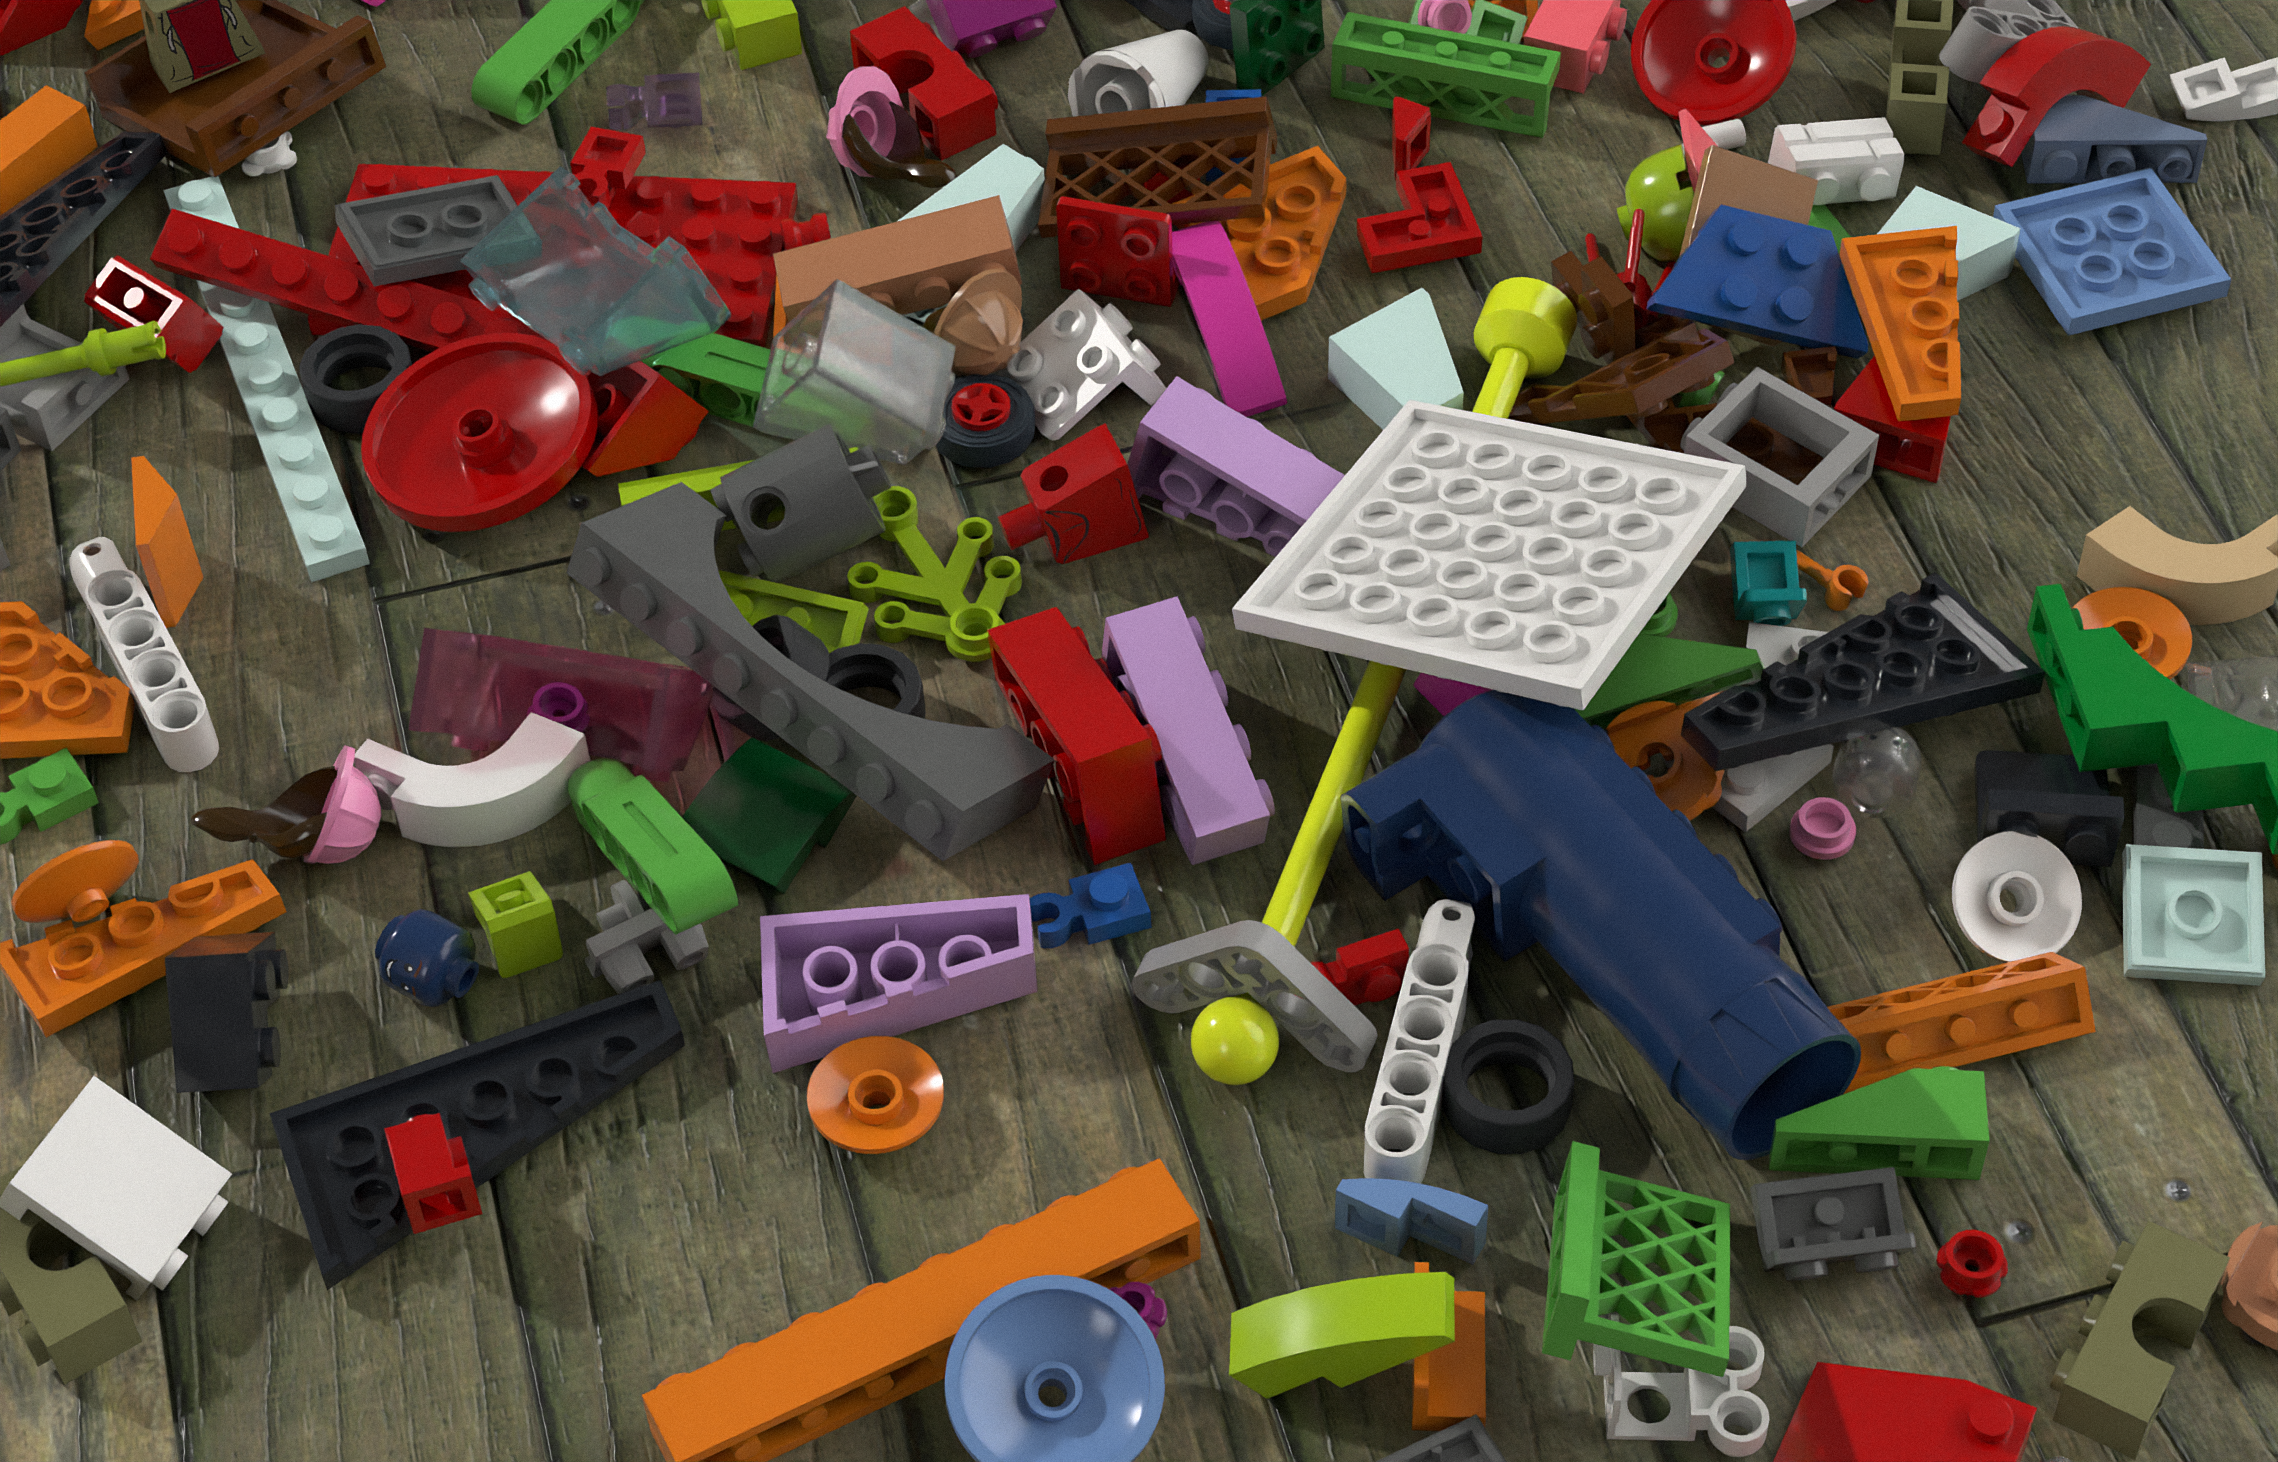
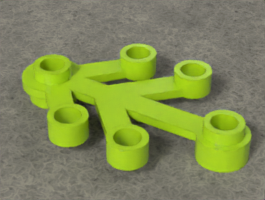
M891 486L890 489L874 496L873 498L886 528V531L879 535L887 541L897 543L919 576L885 570L874 562H860L853 565L847 574L850 596L856 601L871 603L879 600L885 594L938 605L946 615L940 616L910 611L906 604L898 601L885 602L878 606L874 612L877 636L885 642L898 643L904 641L910 635L945 641L950 653L961 660L978 662L992 658L987 630L1005 624L998 616L1006 597L1016 594L1022 586L1019 562L1009 556H997L990 559L984 567L985 585L976 603L970 604L963 594L978 558L988 555L994 548L992 524L981 517H971L963 520L957 527V544L945 568L916 527L918 524V509L915 495L907 488ZM972 536H981L979 539H969ZM999 575H1009L1007 578H997ZM866 580L874 581V582L869 583V584H861V583H860V582L866 581ZM891 620H899V621H900L899 623H895V624H888V623H886V622L891 621Z

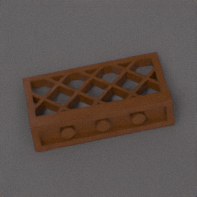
M1267 96L1047 119L1045 135L1050 150L1038 220L1041 238L1058 236L1056 206L1059 198L1063 196L1115 205L1130 194L1139 200L1130 208L1169 214L1172 219V225L1265 216L1271 154H1276L1278 140ZM1247 157L1239 164L1230 160L1232 158ZM1191 163V164H1189L1187 167H1185L1183 170H1181L1180 168H1178V167H1176L1175 165H1173V164ZM1213 167L1225 173L1209 186L1197 180ZM1136 168L1127 176L1119 171L1123 169ZM1159 172L1169 178L1168 181L1152 192L1142 186ZM1081 174L1072 181L1064 177V175ZM1104 178L1114 184L1098 197L1087 192L1088 189ZM1240 183L1251 190V197L1232 199L1223 197V195ZM1183 189L1195 195L1186 203L1169 204L1167 202Z

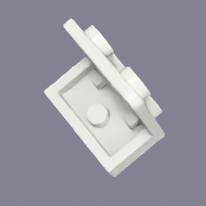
M1080 289L1075 291L1020 342L1021 350L1016 353L1006 369L998 370L1000 376L1012 379L1026 389L1035 408V425L1045 437L1052 441L1060 439L1121 382L1125 383L1150 405L1154 404L1167 389L1154 372L1161 365L1155 355L1139 339L1132 343L1127 337V334L1133 327L1122 313L1111 303L1102 309Z

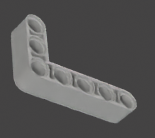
M1957 0L1967 12L1940 52L1939 59L1955 75L1971 82L1980 83L1992 65L2009 48L2028 35L2051 27H2078L2054 0Z

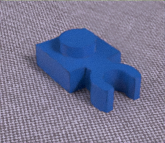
M1131 863L1068 879L1069 895L1063 897L1056 893H1041L1030 898L1032 922L1045 918L1055 920L1038 926V938L1041 948L1061 946L1069 940L1072 933L1079 931L1084 932L1088 945L1151 928V911Z

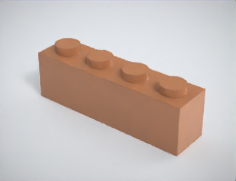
M1000 195L773 254L783 308L797 343L813 338L827 337L832 333L871 323H881L890 318L925 309L939 308L948 304L968 279L984 270L996 268L1010 272L1020 285L1022 284L1013 241Z

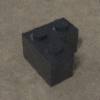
M275 932L194 937L165 957L176 1093L259 1088L272 1076V1068L279 1067L281 1043L277 1027H268L267 1008L280 998V989H286L288 986L289 968L286 951L284 949H276Z

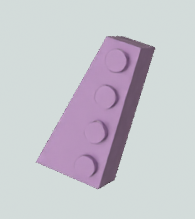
M1176 376L1141 420L1127 463L1138 499L1142 494H1146L1163 501V512L1185 520L1189 513H1193L1216 523V533L1232 540L1238 541L1239 538L1250 536L1263 541L1266 553L1275 557L1345 476L1318 460L1309 451L1294 446L1267 430L1258 421L1245 417L1216 400L1207 391L1194 387Z
M1177 596L1107 617L1105 620L1101 658L1109 668L1115 689L1118 692L1125 690L1129 694L1134 704L1138 721L1142 726L1150 724L1158 737L1162 750V760L1155 763L1157 779L1162 777L1165 782L1164 785L1160 786L1161 802L1191 864L1195 865L1264 843L1269 818L1274 816L1275 807L1266 781L1264 779L1255 780L1248 761L1251 760V749L1243 727L1240 724L1232 726L1225 707L1228 706V695L1224 681L1218 670L1209 671L1202 655L1205 652V641L1199 622L1194 616L1186 617Z
M1029 894L760 916L763 1028L772 1073L824 1058L835 1048L855 1039L869 1036L892 1037L1037 992Z

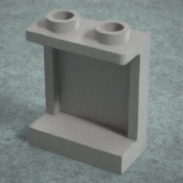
M24 304L0 327V363L82 345L81 342L31 320L26 313ZM126 366L117 367L116 373L103 377L89 368L3 386L0 387V406L7 409L15 434L53 451L129 380Z

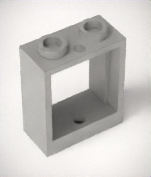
M1756 367L1739 385L1736 383L1730 384L1719 398L1717 406L1704 419L1697 417L1690 423L1683 434L1680 447L1684 450V454L1745 465L1747 486L1732 507L1790 541L1795 540L1798 546L1803 547L1871 477L1879 435ZM1753 417L1822 456L1824 459L1797 486L1727 446L1726 443Z

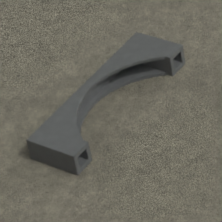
M677 483L581 523L566 572L569 576L942 861L1036 808L1055 759L1008 724L998 729L962 726L932 721L882 707L840 690L810 674L768 643L740 613L731 600L719 575L714 552L726 515L684 483Z

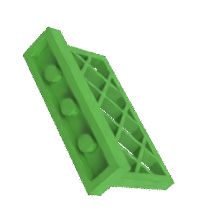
M1572 1141L1554 1203L1542 1353L1571 1361L1576 1342L1581 1340L1723 1377L1729 1362L1730 1204L1599 1170L1600 1148ZM1613 1200L1631 1204L1635 1209L1625 1211ZM1682 1218L1709 1225L1695 1229ZM1657 1225L1669 1236L1660 1239L1646 1227ZM1620 1234L1634 1246L1623 1248L1611 1237ZM1690 1252L1703 1265L1694 1267L1681 1254ZM1654 1262L1667 1272L1668 1275L1658 1277L1645 1265ZM1618 1272L1632 1285L1621 1287L1608 1275ZM1690 1291L1703 1303L1693 1306L1678 1293ZM1653 1301L1668 1314L1657 1317L1642 1304ZM1617 1312L1630 1325L1598 1316ZM1688 1330L1704 1344L1685 1340L1677 1333Z

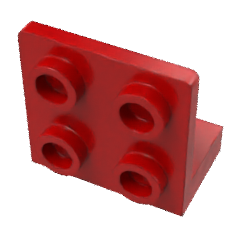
M1064 196L1059 198L1056 206L1060 283L1062 289L1074 291L1080 289L1086 293L1171 307L1180 283L1173 267L1172 219L1169 214Z

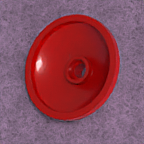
M1651 0L1641 14L1634 29L1631 42L1632 70L1647 100L1670 118L1680 121L1678 112L1686 108L1700 125H1713L1739 119L1761 107L1778 91L1785 81L1796 53L1795 22L1785 0ZM1719 57H1729L1726 65L1719 68L1713 67L1714 61Z

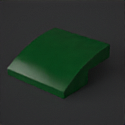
M751 737L710 778L682 818L717 854L722 863L784 895L815 843L826 848L857 795L830 776Z

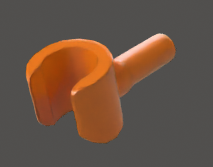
M1796 550L1798 569L1815 579L1819 585L1826 589L1824 598L1830 609L1834 611L1847 609L1852 599V594L1856 598H1863L1868 586V577L1862 569L1854 565H1842L1832 571L1818 564L1799 550Z

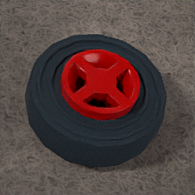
M972 374L955 379L939 390L930 406V435L938 452L951 462L969 468H992L1009 463L1026 451L1034 437L1035 408L1026 389L1014 380L995 374Z

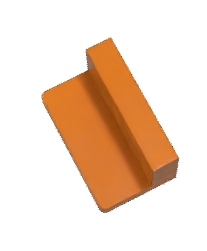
M1429 1262L1414 1263V1273L1429 1272ZM1454 1291L1455 1342L1412 1359V1430L1442 1431L1476 1414L1485 1427V1292Z

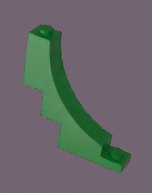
M2061 584L2036 586L2027 632L2039 664L2045 671V680L2080 772L2157 764L2175 813L2252 804L2272 854H2278V731L2245 721L2210 705L2182 689L2158 672L2134 651L2114 627L2084 630L2081 614L2077 608H2070Z

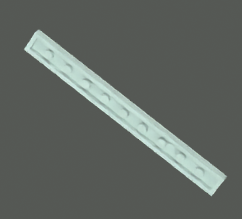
M218 176L189 181L183 185L163 190L170 211L173 208L239 228ZM196 280L209 315L224 326L223 334L219 338L220 344L311 582L370 564L366 547L269 303Z

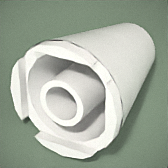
M1174 30L1094 52L1081 62L1069 78L1068 100L1072 115L1074 117L1184 105L1208 70L1209 58L1207 50L1201 40L1191 32Z

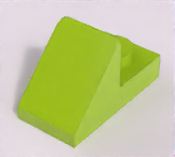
M531 871L468 892L475 916L485 930L498 972L502 978H508L562 958L563 949L552 901Z

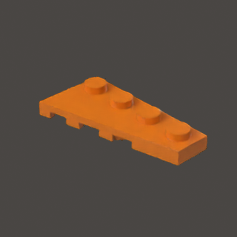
M1957 226L1842 238L1839 256L1898 422L1958 415L1961 402L1960 342H1958Z
M251 859L170 887L168 898L153 903L146 901L137 902L136 898L112 905L110 906L111 917L75 928L72 919L44 928L46 938L17 948L12 939L0 942V969L47 1038L166 976L165 957L194 937L246 934L258 929L263 924L287 911L280 893L257 863Z

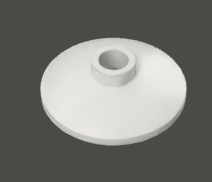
M2014 831L1992 835L1974 845L1958 865L1952 885L1953 909L1961 930L1968 940L1982 953L2004 963L2047 952L2057 953L2073 936L2082 910L2080 883L2067 857L2055 845L2040 836L2036 838ZM2003 889L2010 891L2015 896L2016 908L2012 913L2004 910L2001 905L1999 896Z

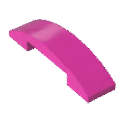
M1220 221L1203 222L1172 232L1173 267L1180 285H1183L1210 356L1214 377L1225 405L1245 417L1286 405L1285 391L1256 305L1236 254Z

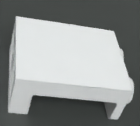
M93 1076L10 1181L0 1197V1207L18 1220L30 1209L128 1278L132 1284L125 1293L138 1300L150 1283L163 1291L188 1257L187 1254L177 1247L191 1229L203 1236L228 1204V1201L218 1195V1192L232 1173Z

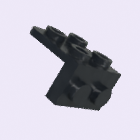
M1984 750L1977 754L1974 765L1977 843L1998 833L2014 831L2026 836L2036 838L2040 836L2055 845L2072 865L2112 866L2125 817L2123 797L2109 796L2107 769L2080 772L2074 755Z

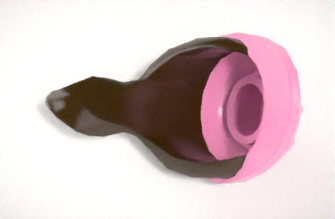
M867 66L858 67L847 74L839 87L836 105L829 111L826 135L840 164L849 167L862 177H874L884 180L906 179L909 182H916L922 187L927 188L942 187L957 178L955 170L948 164L939 160L924 158V143L918 124L904 109L899 93L888 74L877 67Z
M345 745L333 766L320 768L305 774L264 809L250 811L234 807H209L195 813L191 817L190 822L193 826L221 841L236 842L249 840L251 843L260 842L280 857L296 858L304 856V862L308 864L316 862L330 864L344 862L356 857L365 850L376 835L382 812L376 789L368 777L353 767L355 749Z

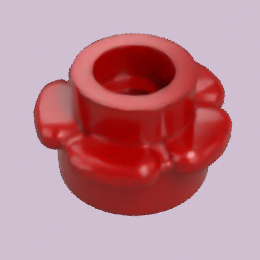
M1979 1230L1958 1232L1939 1249L1936 1258L1937 1266L1942 1269L1940 1274L1941 1281L1949 1290L1959 1295H1973L1976 1298L1988 1297L2000 1289V1279L2005 1278L2008 1272V1262L2000 1243L1990 1234ZM1965 1265H1973L1977 1267L1978 1270L1969 1271L1966 1269Z

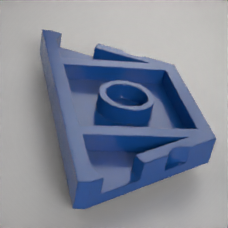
M1720 205L1712 212L1699 230L1695 240L1685 249L1674 264V268L1647 302L1646 310L1813 349L1835 346L1837 354L1859 359L1868 352V341L1831 230L1726 205Z

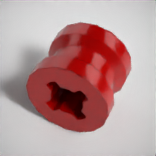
M825 212L814 214L809 221L798 223L792 218L780 220L784 251L831 239Z

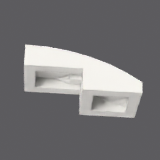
M2224 57L2170 74L2172 86L2187 119L2231 121L2278 114V57L2232 72Z

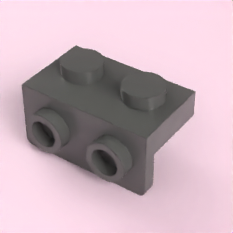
M1894 1167L1759 1183L1750 1187L1763 1271L1784 1269L1786 1281H1801L1825 1277L1829 1275L1827 1264L1848 1261L1855 1262L1857 1273L1899 1267L1897 1255H1903L1917 1247L1914 1233H1905Z

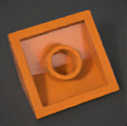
M144 456L132 457L136 548L158 613L165 627H176L201 583L203 574L177 493Z

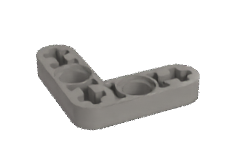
M1252 920L1239 921L1154 948L1145 954L1131 983L1133 992L1142 1002L1151 1008L1166 1013H1180L1213 1003L1225 997L1237 996L1248 992L1315 1058L1326 1066L1345 1072H1357L1364 1068L1378 1037L1373 1024L1282 934L1262 922Z

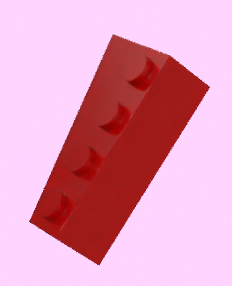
M1057 607L988 629L987 634L996 682L1025 736L1032 735L1033 743L1055 759L1048 779L1057 777L1060 789L1065 797L1063 799V807L1073 825L1084 822L1087 841H1085L1086 850L1094 865L1165 841L1166 835L1155 763L1162 760V750L1158 737L1150 724L1142 726L1138 721L1136 710L1129 694L1125 690L1118 692L1115 689L1106 662L1102 658L1094 659L1092 657L1082 629L1079 626L1072 628Z

